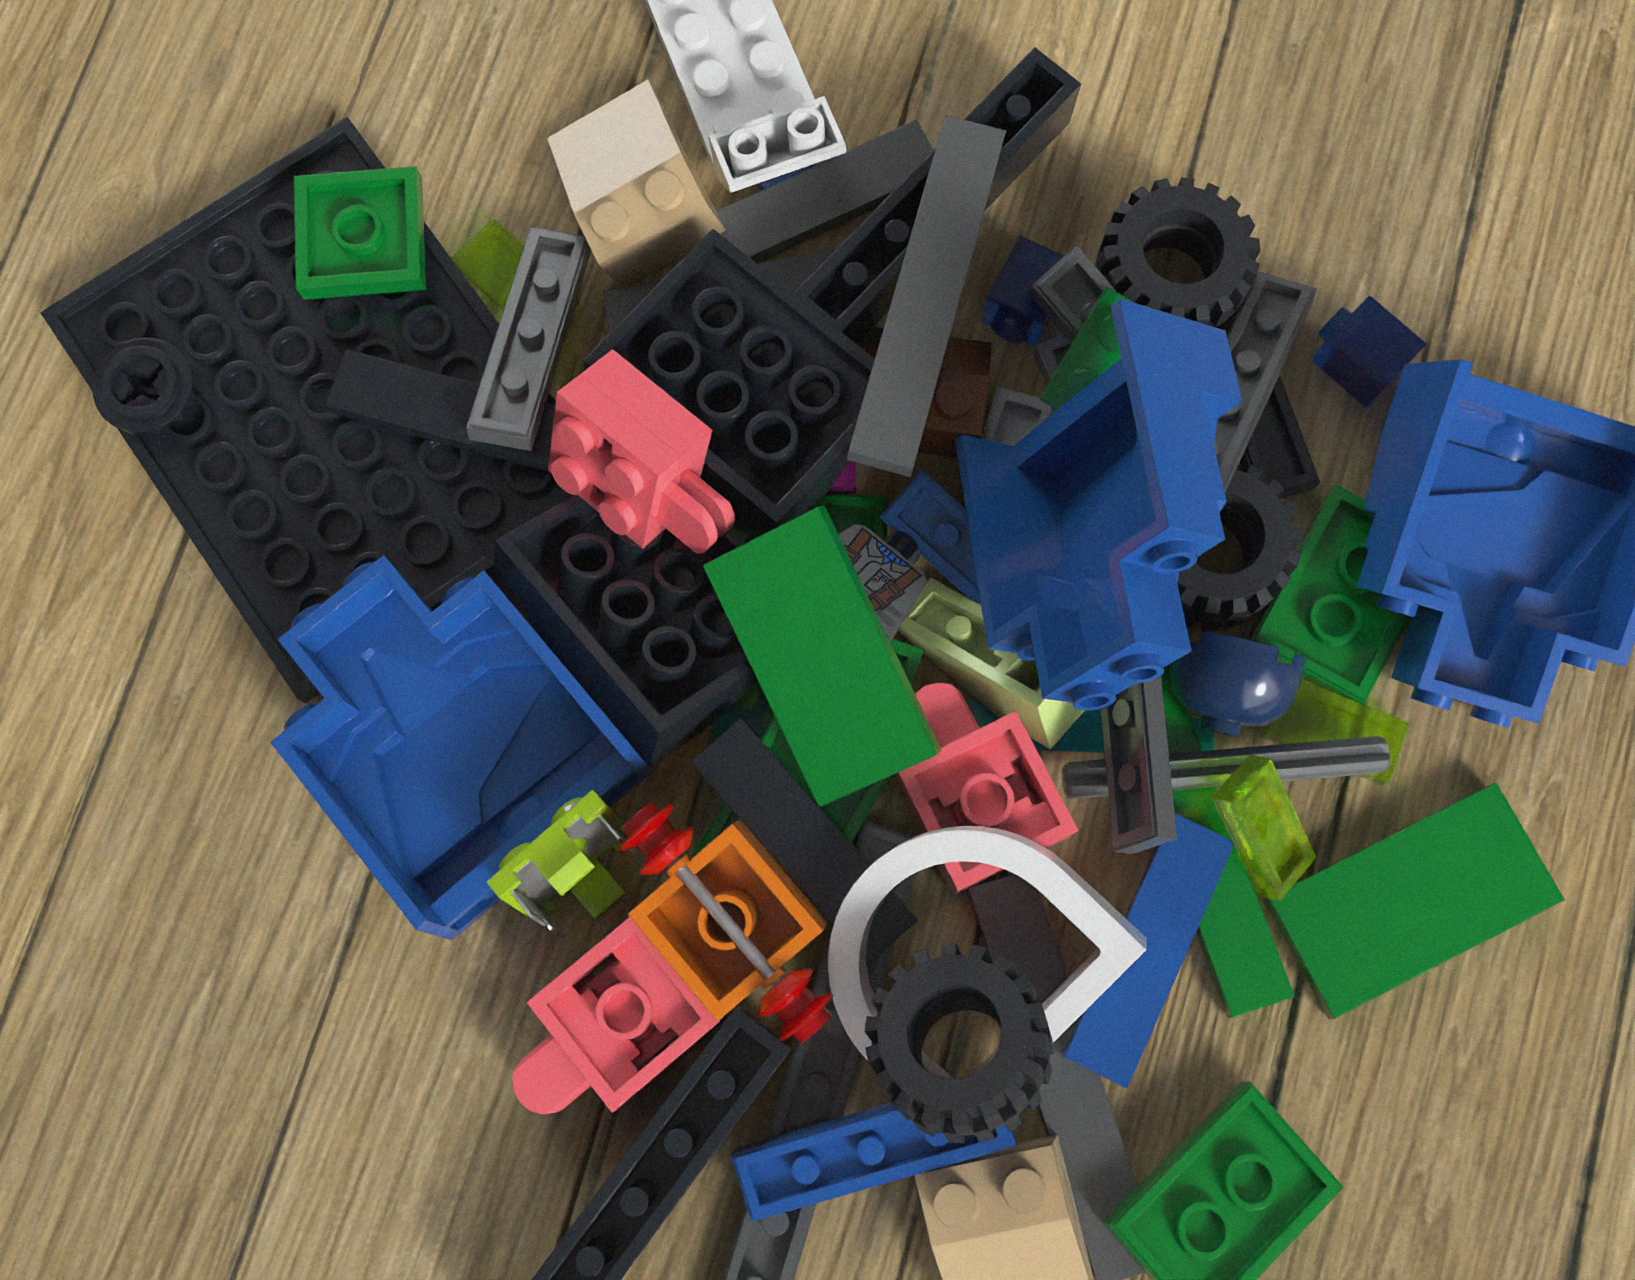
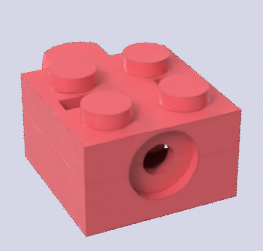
M613 349L557 392L548 470L564 491L572 495L578 494L598 511L604 523L612 531L619 535L628 536L643 549L664 529H667L692 551L699 554L706 552L714 545L717 538L723 537L735 524V515L730 502L700 478L712 429Z
M934 683L924 686L915 693L942 751L932 758L896 773L894 781L921 834L947 827L984 826L1021 835L1048 849L1079 831L1017 711L979 728L962 693L953 685ZM1024 778H1026L1033 792H1029L1023 780ZM966 861L937 865L952 896L1005 870L989 864Z
M629 917L527 1002L550 1032V1035L518 1062L512 1075L513 1090L518 1101L529 1111L544 1115L565 1109L592 1087L613 1113L628 1104L726 1019L722 1017L719 1021L715 1020ZM605 963L607 967L594 976L593 972ZM668 1044L670 1045L663 1052L657 1055V1053L661 1051L665 1046H667Z

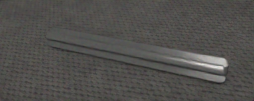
M1374 736L1169 754L1172 791L1377 774L1389 769L1390 755L1386 740L1383 737ZM1105 759L1076 761L1065 764L1062 768V786L1065 796L1069 799L1108 796Z

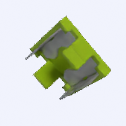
M593 789L583 798H574L560 807L552 817V825L533 842L523 843L512 849L500 862L499 871L487 881V884L500 899L538 924L546 925L550 931L562 939H565L566 936L550 918L559 910L553 902L558 895L563 896L570 890L596 921L627 894L600 862V859L613 847L620 854L626 851L619 850V847L628 839L620 829L625 822ZM635 848L628 849L643 863L644 859Z

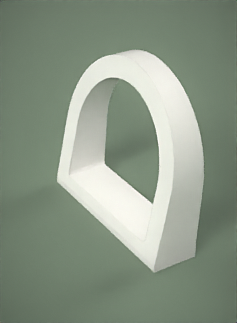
M984 826L947 827L926 832L897 845L874 862L854 883L839 909L831 932L828 952L829 983L840 1021L854 1045L867 1059L865 1047L872 1044L864 1032L866 1016L876 1017L878 1013L871 1002L874 992L870 984L866 965V946L873 918L884 898L898 883L922 869L948 862H979L993 865L1018 875L1039 890L1098 946L1042 1003L1053 1042L1146 951L1147 938L1070 866L1037 842L1002 829ZM997 1049L971 1075L982 1070L992 1060ZM922 1051V1063L929 1073L938 1077L953 1079Z

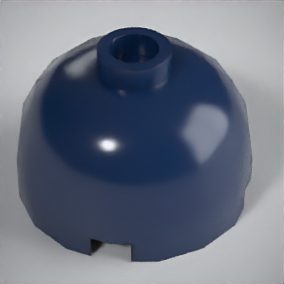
M1203 631L1200 644L1190 642L1191 652L1169 664L1168 677L1172 693L1182 707L1203 716L1200 729L1239 738L1242 726H1266L1280 719L1290 708L1300 688L1307 659L1295 653L1291 665L1277 662L1280 648Z

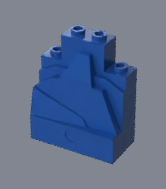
M1123 299L1117 300L1111 306L1121 358L1014 446L964 434L955 440L988 649L1017 653V657L1022 660H1036L1042 699L1071 702L1075 709L1085 711L1097 710L1113 704L1116 701L1115 695L1136 683H1144L1160 677L1164 673L1165 666L1191 652L1178 590L1179 572L1192 567L1197 562L1198 556L1225 540L1219 512L1227 500L1214 442L1217 419L1242 402L1225 330Z
M1465 360L1404 364L1380 436L1379 447L1363 510L1368 511L1373 518V522L1364 546L1368 553L1356 587L1378 593L1379 596L1375 606L1411 616L1391 676L1392 679L1414 686L1411 699L1446 710H1450L1453 699L1473 704L1470 716L1510 728L1513 716L1539 724L1561 662L1594 672L1599 660L1626 667L1635 642V426L1472 375L1470 371L1473 363Z
M383 555L376 562L363 564L353 570L345 579L343 588L323 604L312 605L299 613L292 621L291 629L278 639L324 699L318 704L307 705L291 715L284 724L285 731L270 743L413 927L418 931L453 940L501 900L487 884V881L499 871V864L502 859L515 847L523 843L533 842L552 825V817L560 807L574 798H583L593 789L611 808L647 778L652 771L485 571H482L474 579L471 577L465 578L454 584L444 594L442 598L443 604L433 611L405 576Z

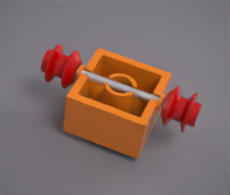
M653 802L649 803L620 828L628 839L619 847V850L623 851L635 847L645 858L639 870L640 875L659 874L670 866L671 868L666 871L670 878L628 913L629 917L716 1021H719L759 985L764 990L771 986L761 998L758 1016L764 1017L776 1014L784 1023L778 1038L779 1041L782 1042L791 1035H794L800 1043H803L831 1018L832 1014L826 1009L825 1005L834 995L830 992L816 996L807 985L813 973L811 968L793 969L781 977L786 972L783 965L824 930L828 920L741 819L731 824L693 858L689 854L681 858L680 856L690 848L694 829L690 827L677 831L668 821L674 808L672 803L661 811Z

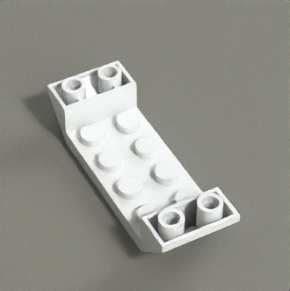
M644 0L714 174L730 193L846 153V144L825 96L817 99L814 98L772 0Z

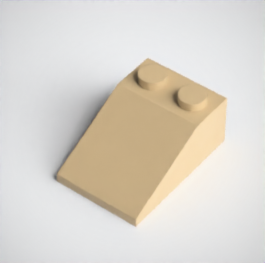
M649 79L547 138L571 208L596 261L621 288L633 284L691 251L712 229H715L720 234L726 231Z
M1058 1135L1017 1143L1016 1146L915 1175L931 1247L942 1280H1094Z

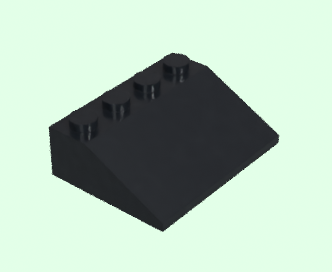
M712 229L583 360L585 369H588L613 349L712 429L700 478L728 500L732 509L762 534L814 509L850 463L847 460L848 451L875 361L871 355L715 229Z
M577 494L495 540L493 582L649 767H652L699 735L758 682L703 567L704 564L736 549L734 544L725 535L717 538L714 545L706 552L697 554L670 531L664 529L642 549L628 536L619 535L612 531L604 523L599 512Z

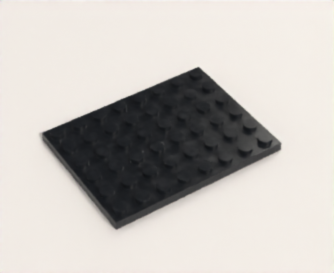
M345 117L40 312L91 390L95 372L103 358L124 342L138 338H156L172 344L185 356L196 374L192 378V389L196 399L188 400L183 408V421L172 420L161 427L160 434L138 432L133 436L124 430L117 429L296 698L305 704L318 696L320 692L278 639L291 629V623L299 613L312 605L323 604L342 589L345 579L353 570L363 564L374 563L384 555L405 576L434 611L443 604L442 598L444 594L457 582L470 577L474 579L482 571H485L489 577L493 576L495 540L573 496L557 484L551 472L333 414L325 406L346 349L480 384L499 327L497 320L425 222L426 290L303 300L297 292L294 176L386 169L348 117ZM135 373L130 377L136 383L135 387L140 392L139 396H146L149 400L151 398L157 400L160 397L157 394L158 390L153 384L154 381H147L144 377L140 379ZM549 393L547 402L556 404V401Z

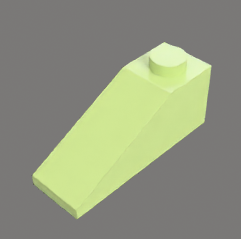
M929 579L898 629V632L915 647L924 649L923 653L999 719L1017 711L1030 738L1051 750L1085 710L1075 709L1071 702L1042 699L1036 660H1022L1017 657V653L988 649L981 605L937 580Z

